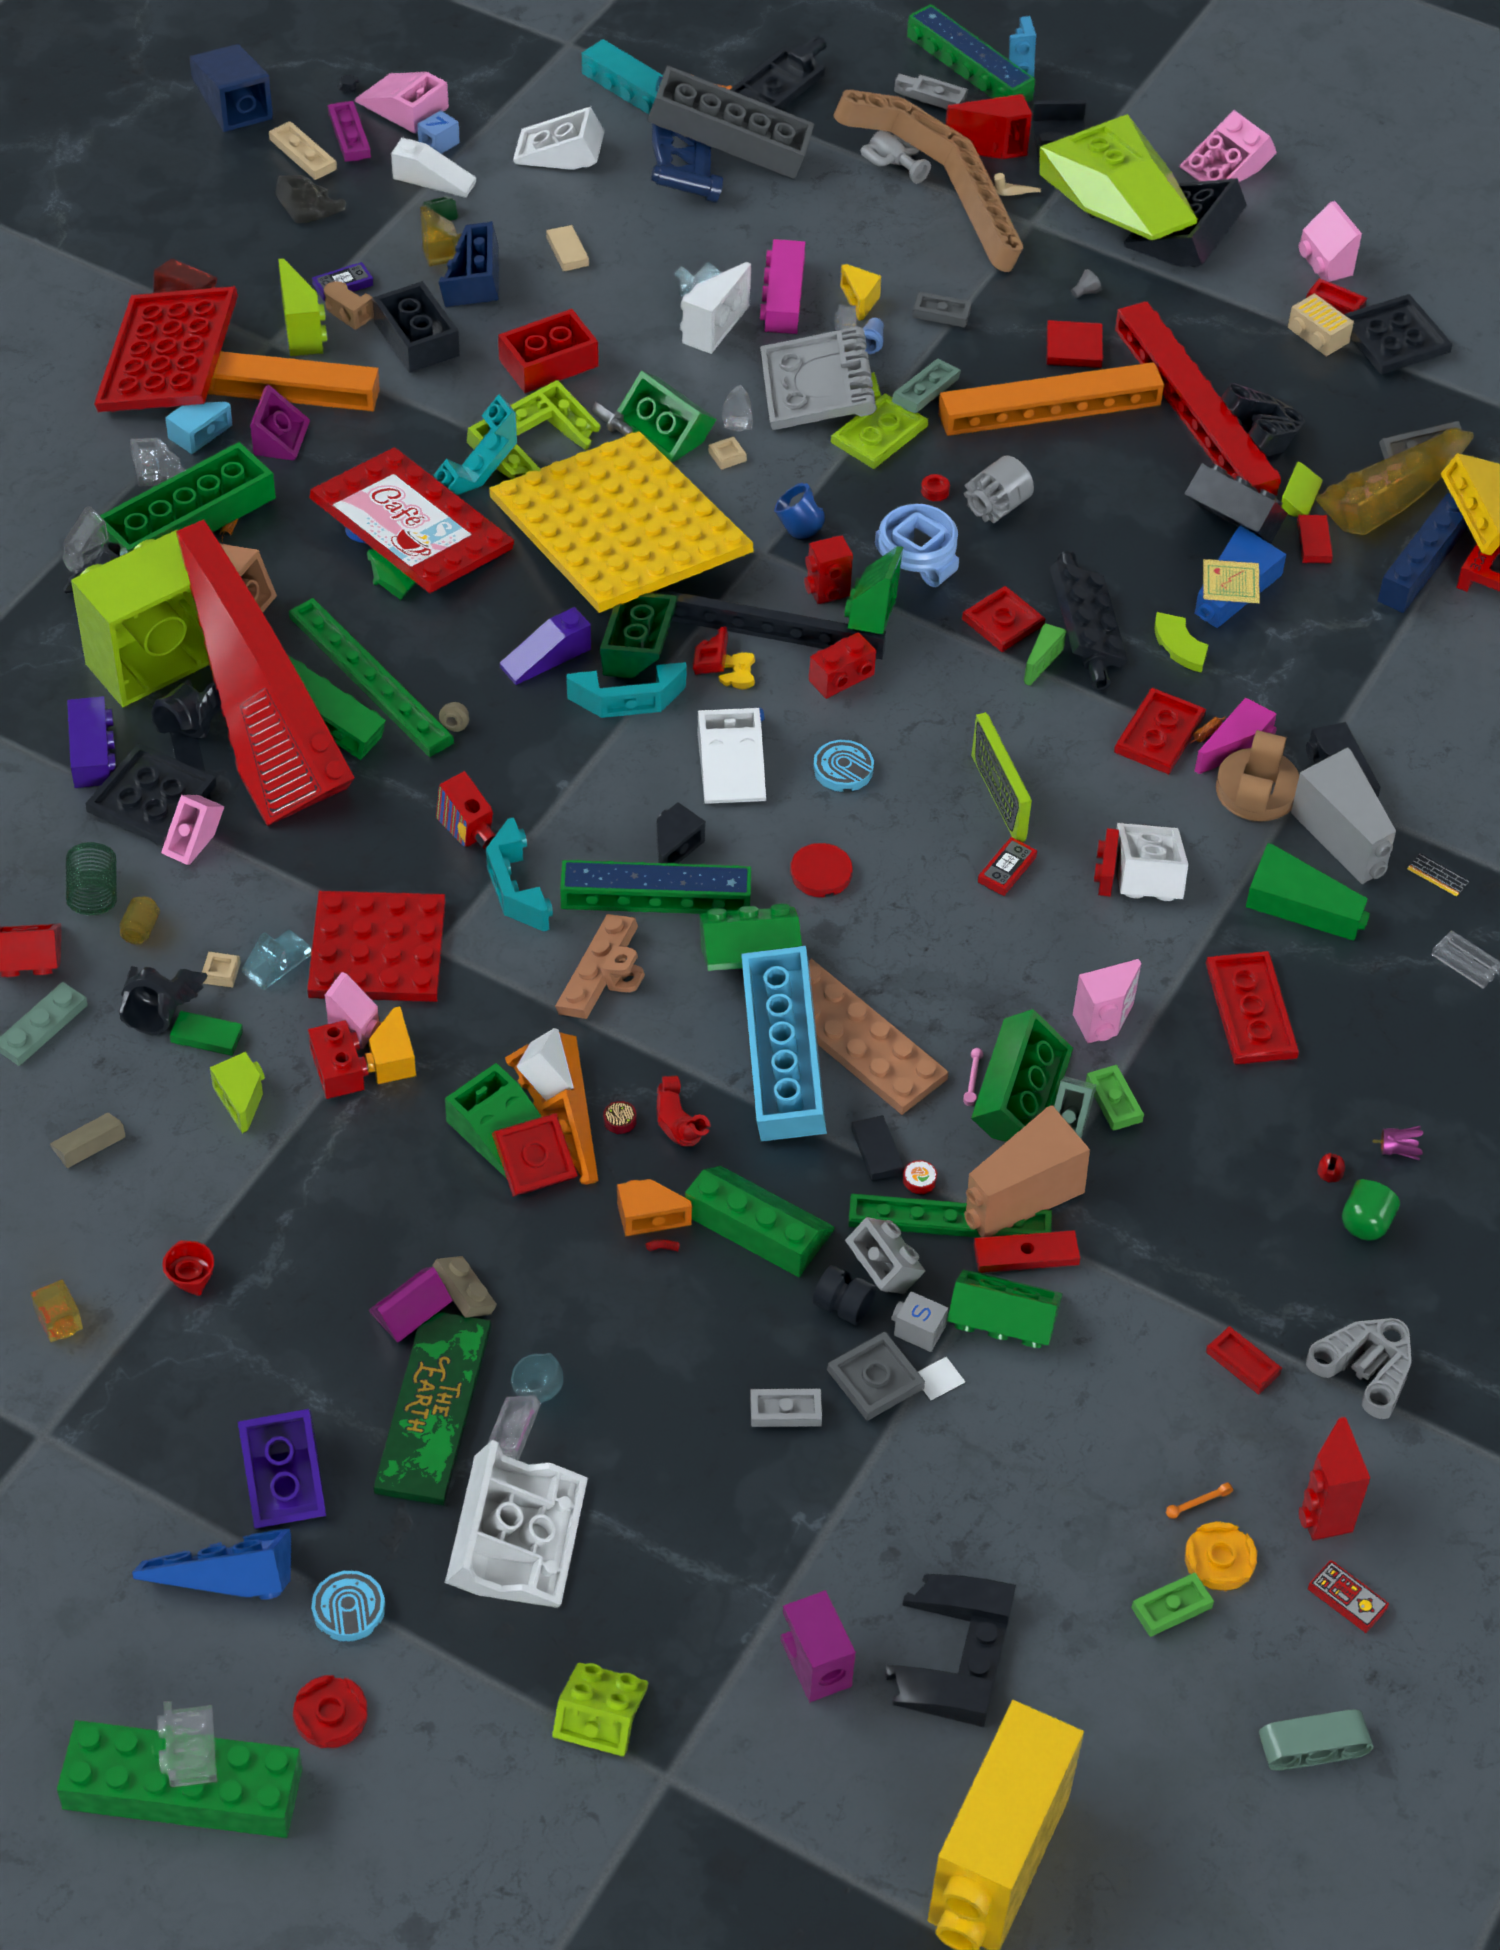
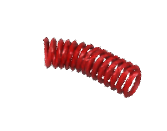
M654 1239V1241L652 1240L645 1245L650 1252L658 1248L664 1249V1246L665 1249L671 1250L672 1248V1251L678 1252L680 1244L676 1241L660 1239V1242L657 1239L656 1242Z

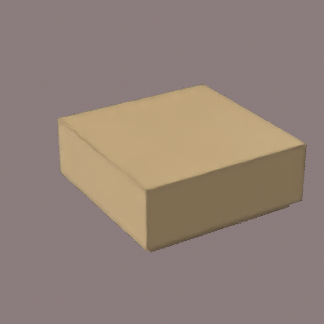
M735 437L709 444L708 452L721 470L746 462L747 454Z
M208 952L202 973H207L208 977L203 984L233 988L241 964L240 956Z

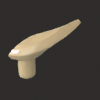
M997 173L994 176V187L998 195L1012 196L1041 192L1040 188L1005 183V176L1002 173Z

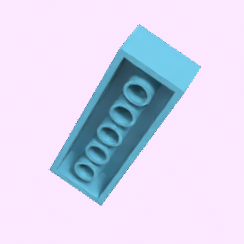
M806 946L742 954L756 1119L761 1142L827 1134L810 966Z

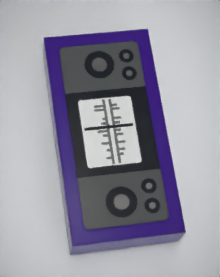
M363 262L312 277L313 286L323 301H326L324 287L331 282H343L352 292L374 285L373 277Z

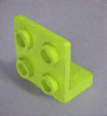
M577 1663L559 1697L552 1737L624 1757L628 1749L633 1717L647 1690L648 1681L639 1679L630 1673H617L602 1669V1667L596 1664Z

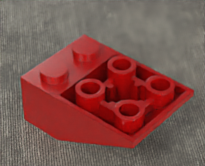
M1023 94L947 105L946 125L968 138L973 143L979 156L1008 159L1027 156L1032 112Z

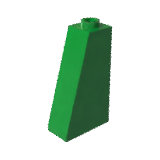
M1267 843L1249 889L1246 903L1247 908L1355 941L1359 929L1365 930L1370 915L1369 912L1365 911L1368 898L1277 846Z

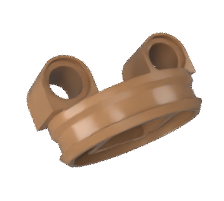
M1257 730L1252 748L1236 751L1221 763L1216 781V792L1221 803L1233 814L1251 821H1270L1280 818L1292 810L1299 773L1292 762L1283 756L1287 737ZM1273 782H1274V783H1276V784H1275L1273 793H1272V795H1271V790H1272V786H1273Z

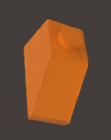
M652 1179L631 1180L623 1184H617V1204L625 1236L691 1225L692 1204L687 1198Z

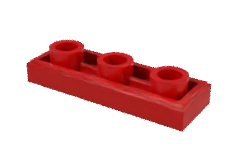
M1075 1230L974 1238V1250L979 1273L1080 1264Z

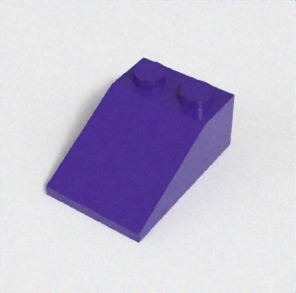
M310 1409L238 1421L254 1528L327 1516L316 1437Z

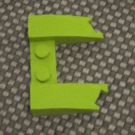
M558 380L510 405L516 412L517 436L548 420L566 437L584 450H587L591 445L592 440L589 437L592 432L600 431L601 425ZM484 419L468 428L467 443L473 449L478 446L491 429ZM518 444L513 447L496 468L510 479H514L515 475H523L529 471H541Z

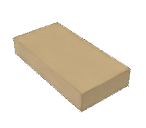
M572 225L546 230V238L563 271L589 266V258Z

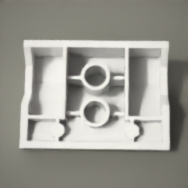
M491 1440L474 1457L445 1583L479 1596L556 1608L561 1606L588 1478L552 1463L525 1464L503 1455L499 1442Z

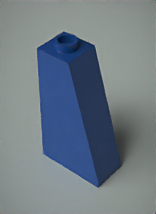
M1239 526L1218 561L1259 564L1260 594L1282 576L1286 554L1243 526ZM1202 586L1198 592L1194 614L1218 628L1248 603L1204 599V586Z

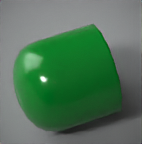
M1365 1179L1356 1181L1342 1212V1221L1349 1233L1362 1240L1379 1239L1387 1232L1399 1209V1198L1387 1186L1376 1181Z

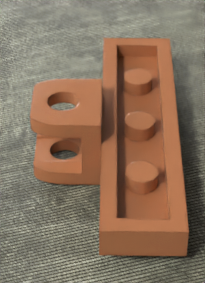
M611 914L606 915L555 1005L559 1015L587 1019L606 984L610 991L634 992L637 990L645 973L642 967L633 965L636 959H638L636 950L627 947L638 928L635 918ZM634 976L631 981H624L626 977Z

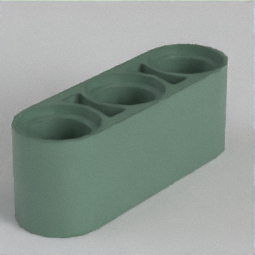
M1356 1709L1277 1721L1265 1725L1259 1730L1269 1769L1274 1771L1355 1759L1368 1754L1373 1749L1363 1713Z

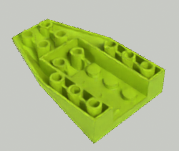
M1128 114L1040 147V175L1089 214L1152 241L1197 223V218L1173 173Z

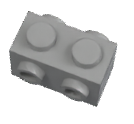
M866 1217L845 1241L880 1290L904 1294L925 1272V1269L918 1261L919 1255L912 1247L906 1245L900 1236V1229L892 1221Z

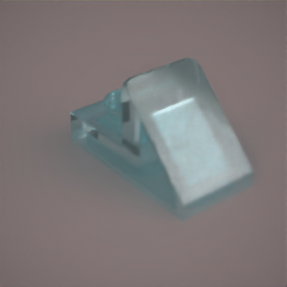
M290 929L275 940L263 932L245 962L242 973L260 988L266 990L308 958L312 953L311 946Z

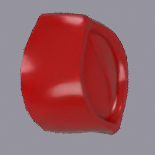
M180 1240L165 1254L162 1264L163 1271L168 1279L179 1289L200 1296L213 1273L214 1255L202 1243Z

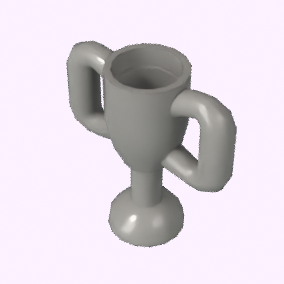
M878 131L872 137L870 143L864 145L860 150L862 156L876 166L902 164L909 169L910 180L915 184H919L926 179L931 169V163L928 160L920 159L914 161L909 157L917 155L919 149L900 137L891 135L887 131Z

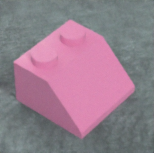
M1332 201L1303 229L1301 242L1299 243V252L1312 266L1313 271L1327 282L1353 276L1362 233L1337 202Z

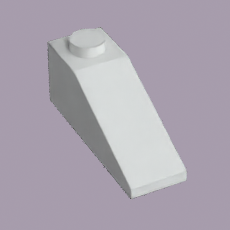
M401 138L391 153L393 179L462 197H467L476 183L475 176L425 143Z

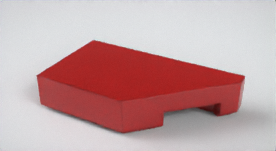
M726 627L718 629V634L709 641L703 640L695 646L693 660L695 674L724 672L728 641Z

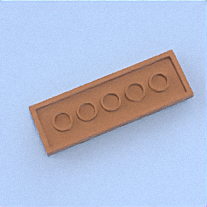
M812 958L809 960L817 1044L901 1115L948 1080L949 1071Z

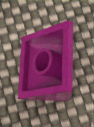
M270 385L264 388L250 425L253 455L293 461L297 458L310 419Z
M428 1267L420 1270L370 1308L369 1312L398 1343L453 1300L434 1267Z

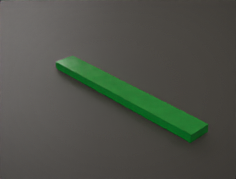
M314 598L289 610V618L428 757L454 744V736Z

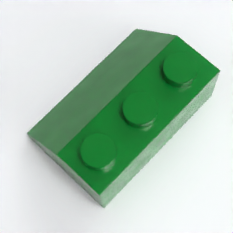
M642 370L617 412L623 414V421L632 427L633 433L640 431L671 462H675L701 445L717 420L662 379Z
M895 547L866 567L861 578H856L855 586L851 590L850 599H847L844 617L849 618V629L878 634L884 633L896 602L903 547Z
M775 904L769 909L745 906L741 907L739 911L729 912L725 909L716 908L708 910L707 913L700 914L701 950L708 971L743 968L742 954L802 946L799 917L795 907H790L788 904Z
M963 1269L955 1283L947 1321L955 1323L954 1327L962 1331L974 1332L975 1328L988 1331V1336L992 1338L1008 1340V1336L1022 1339L1021 1343L1023 1345L1041 1348L1042 1344L1049 1346L1063 1293Z

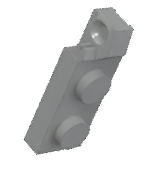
M898 74L895 79L894 92L900 95L939 106L946 110L947 105L964 103L968 89L923 75H919L918 78H912L903 74Z

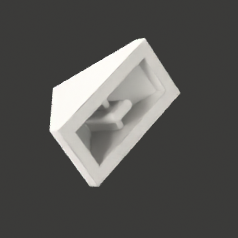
M553 1028L530 1042L516 1067L545 1101L565 1089H573L559 1030Z

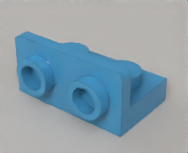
M1020 17V28H1016V34L1010 35L1009 60L1034 77L1036 33L1031 17Z

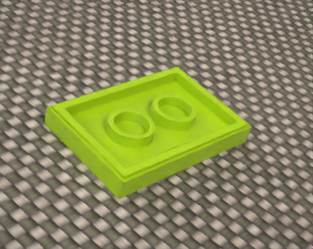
M885 393L875 401L876 411L873 414L855 416L831 435V443L875 469L928 426V419L919 413L907 411L893 403V397Z

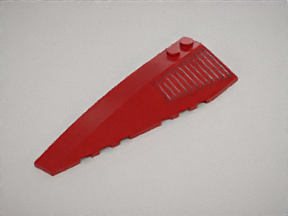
M203 519L178 530L176 536L185 570L188 572L192 597L195 599L198 611L197 617L203 630L204 644L215 686L219 692L223 717L226 719L230 744L233 747L236 758L237 771L264 822L269 826L347 789L355 777L276 634L205 520Z

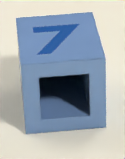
M441 110L417 124L418 142L429 145L440 154L459 144L458 121Z

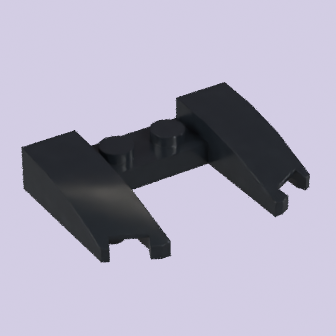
M925 1574L922 1580L925 1583L915 1595L908 1592L904 1596L903 1606L970 1622L958 1673L928 1668L887 1665L885 1670L886 1680L896 1678L900 1692L899 1695L893 1697V1705L984 1727L1016 1585L962 1575Z

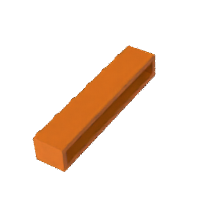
M221 351L208 394L260 400L264 388L270 385L290 403L374 411L380 390L379 370L376 367Z

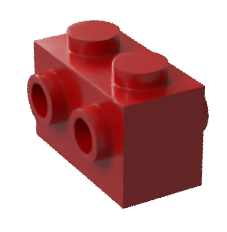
M843 535L809 543V556L805 558L808 574L804 578L807 593L813 595L817 605L849 597L853 554Z
M859 632L848 638H843L838 643L824 650H819L810 656L809 682L827 699L874 675L876 649Z
M343 1020L308 1029L310 1051L326 1099L365 1090L363 1076H368L366 1060L364 1056L358 1057L357 1051L360 1050L356 1031L350 1032L347 1021Z

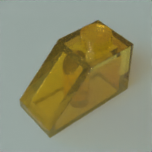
M422 206L420 207L422 249L429 266L446 264L449 259H453L456 253L455 247L461 233L456 232L451 221L430 208Z

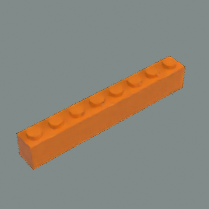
M1152 362L941 392L938 414L946 435L951 436L1159 406L1162 401L1164 383L1155 363Z

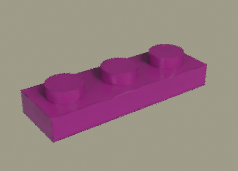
M354 101L329 104L328 113L345 162L371 158L370 147Z

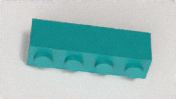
M604 39L582 52L583 75L648 115L650 114L657 94L655 91L659 76L663 77L662 74Z

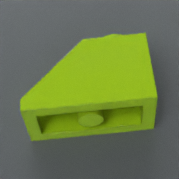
M243 1052L210 1067L213 1089L242 1133L249 1130L263 1095L261 1080L265 1079L260 1064L257 1061L252 1062L247 1053Z

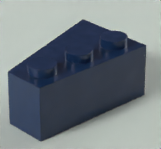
M493 221L466 225L455 247L456 253L453 259H449L447 263L448 270L445 276L441 277L438 282L445 307L499 300V245Z

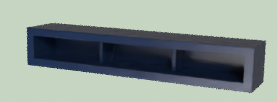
M1448 491L1383 576L1378 602L1404 613L1467 530L1468 525L1450 491Z

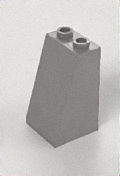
M1347 747L1300 772L1291 814L1361 884L1373 878H1380L1387 871L1396 830L1352 751Z

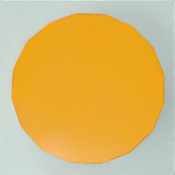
M1210 1522L1201 1525L1189 1537L1185 1547V1563L1189 1573L1195 1572L1204 1586L1214 1590L1227 1591L1239 1588L1250 1580L1257 1564V1549L1253 1539L1247 1533L1245 1535L1239 1531L1238 1526L1227 1522Z

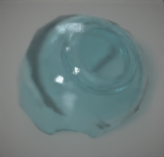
M534 1353L523 1357L515 1365L510 1382L515 1393L522 1400L540 1404L552 1400L560 1392L564 1382V1375L560 1362L551 1353L544 1355Z

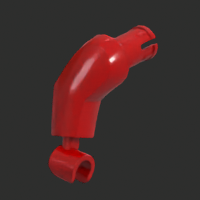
M663 1076L662 1083L657 1088L658 1125L674 1143L683 1147L694 1146L699 1142L701 1136L709 1132V1129L705 1128L710 1127V1121L701 1114L694 1117L686 1114L682 1110L679 1098L681 1089L679 1077Z

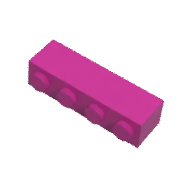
M773 239L772 250H767L766 266L770 268H765L764 284H768V286L763 285L762 302H766V304L761 303L760 320H765V332L798 333L806 241Z

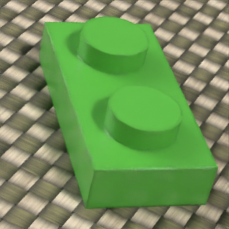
M1117 1065L1087 1073L1086 1082L1097 1085L1094 1097L1112 1131L1143 1122L1144 1113Z
M1194 1572L1134 1600L1131 1608L1148 1635L1152 1637L1212 1609L1214 1600Z

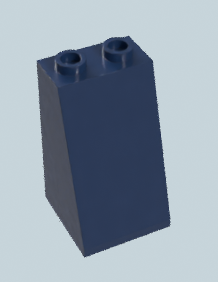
M239 44L190 56L192 78L224 132L273 119L269 75Z

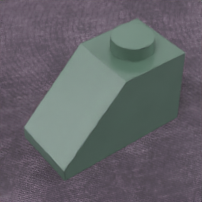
M1065 1076L1060 1082L1054 1108L1082 1139L1097 1085Z

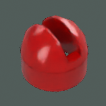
M1325 1154L1319 1161L1318 1175L1327 1182L1341 1180L1345 1172L1344 1159L1340 1155ZM1329 1163L1335 1164L1334 1171L1328 1170Z

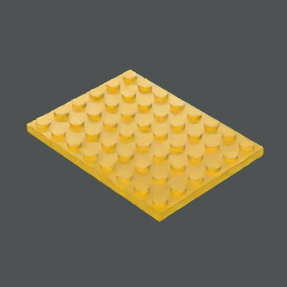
M640 431L627 434L625 437L612 442L603 443L601 446L588 451L579 452L567 459L553 462L551 465L540 468L541 471H529L525 475L503 481L489 488L491 499L599 613L611 609L618 604L636 599L645 593H651L754 552L753 542Z

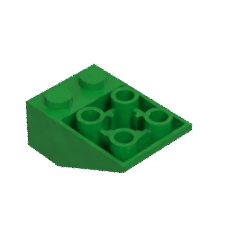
M495 1063L445 1098L446 1122L506 1178L492 1133L542 1117L518 1082Z

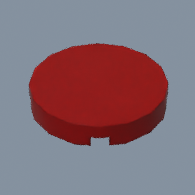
M813 843L802 847L794 854L790 864V873L796 888L814 897H826V894L834 893V895L839 894L849 886L852 879V861L847 853L839 847L827 843Z
M324 1675L310 1680L299 1690L293 1707V1721L298 1734L309 1744L320 1748H337L350 1743L361 1734L367 1722V1700L363 1690L353 1680L346 1677L342 1679L335 1678L334 1675Z

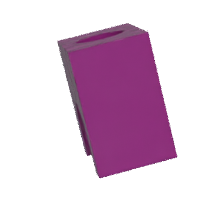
M826 1590L783 1605V1614L791 1631L781 1634L780 1641L809 1703L852 1687L856 1652Z

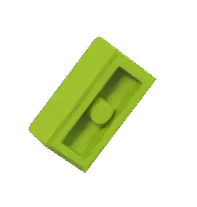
M1297 462L1282 496L1281 502L1283 504L1281 507L1291 516L1309 515L1323 480L1304 464Z

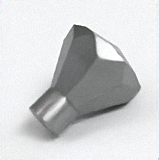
M1087 269L1083 272L1078 285L1071 289V293L1075 298H1079L1083 294L1102 291V286L1098 277Z

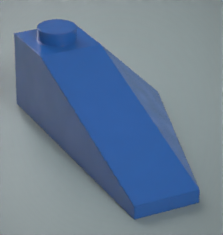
M290 1528L244 1536L243 1542L228 1548L222 1545V1542L211 1544L210 1547L198 1551L195 1556H192L190 1551H182L145 1560L132 1572L133 1578L242 1597L259 1595L261 1600L272 1599L281 1595V1592L291 1581Z

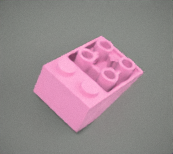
M428 72L391 73L355 98V102L416 133L418 131V123L440 110L444 112L448 109L447 82Z
M1233 110L1179 167L1198 182L1234 178L1241 182L1259 172L1277 152L1271 136Z

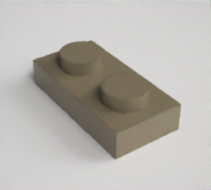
M463 1256L435 1260L432 1267L437 1271L450 1297L465 1318L492 1314L497 1304Z

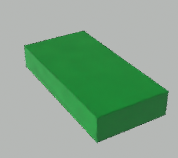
M180 1011L169 1035L170 1042L233 1056L243 1033V1025Z

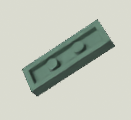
M937 358L893 393L892 402L907 411L917 413L941 392L959 379L961 370Z
M60 983L0 1036V1054L20 1066L88 1006L87 998L66 983Z

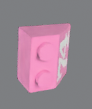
M1139 959L1079 975L1073 1016L1087 1043L1099 1040L1106 1041L1118 1035L1134 1004L1141 968Z

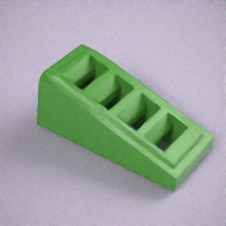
M1046 623L1043 625L1026 663L1024 677L1026 685H1031L1063 651L1066 638L1065 629Z

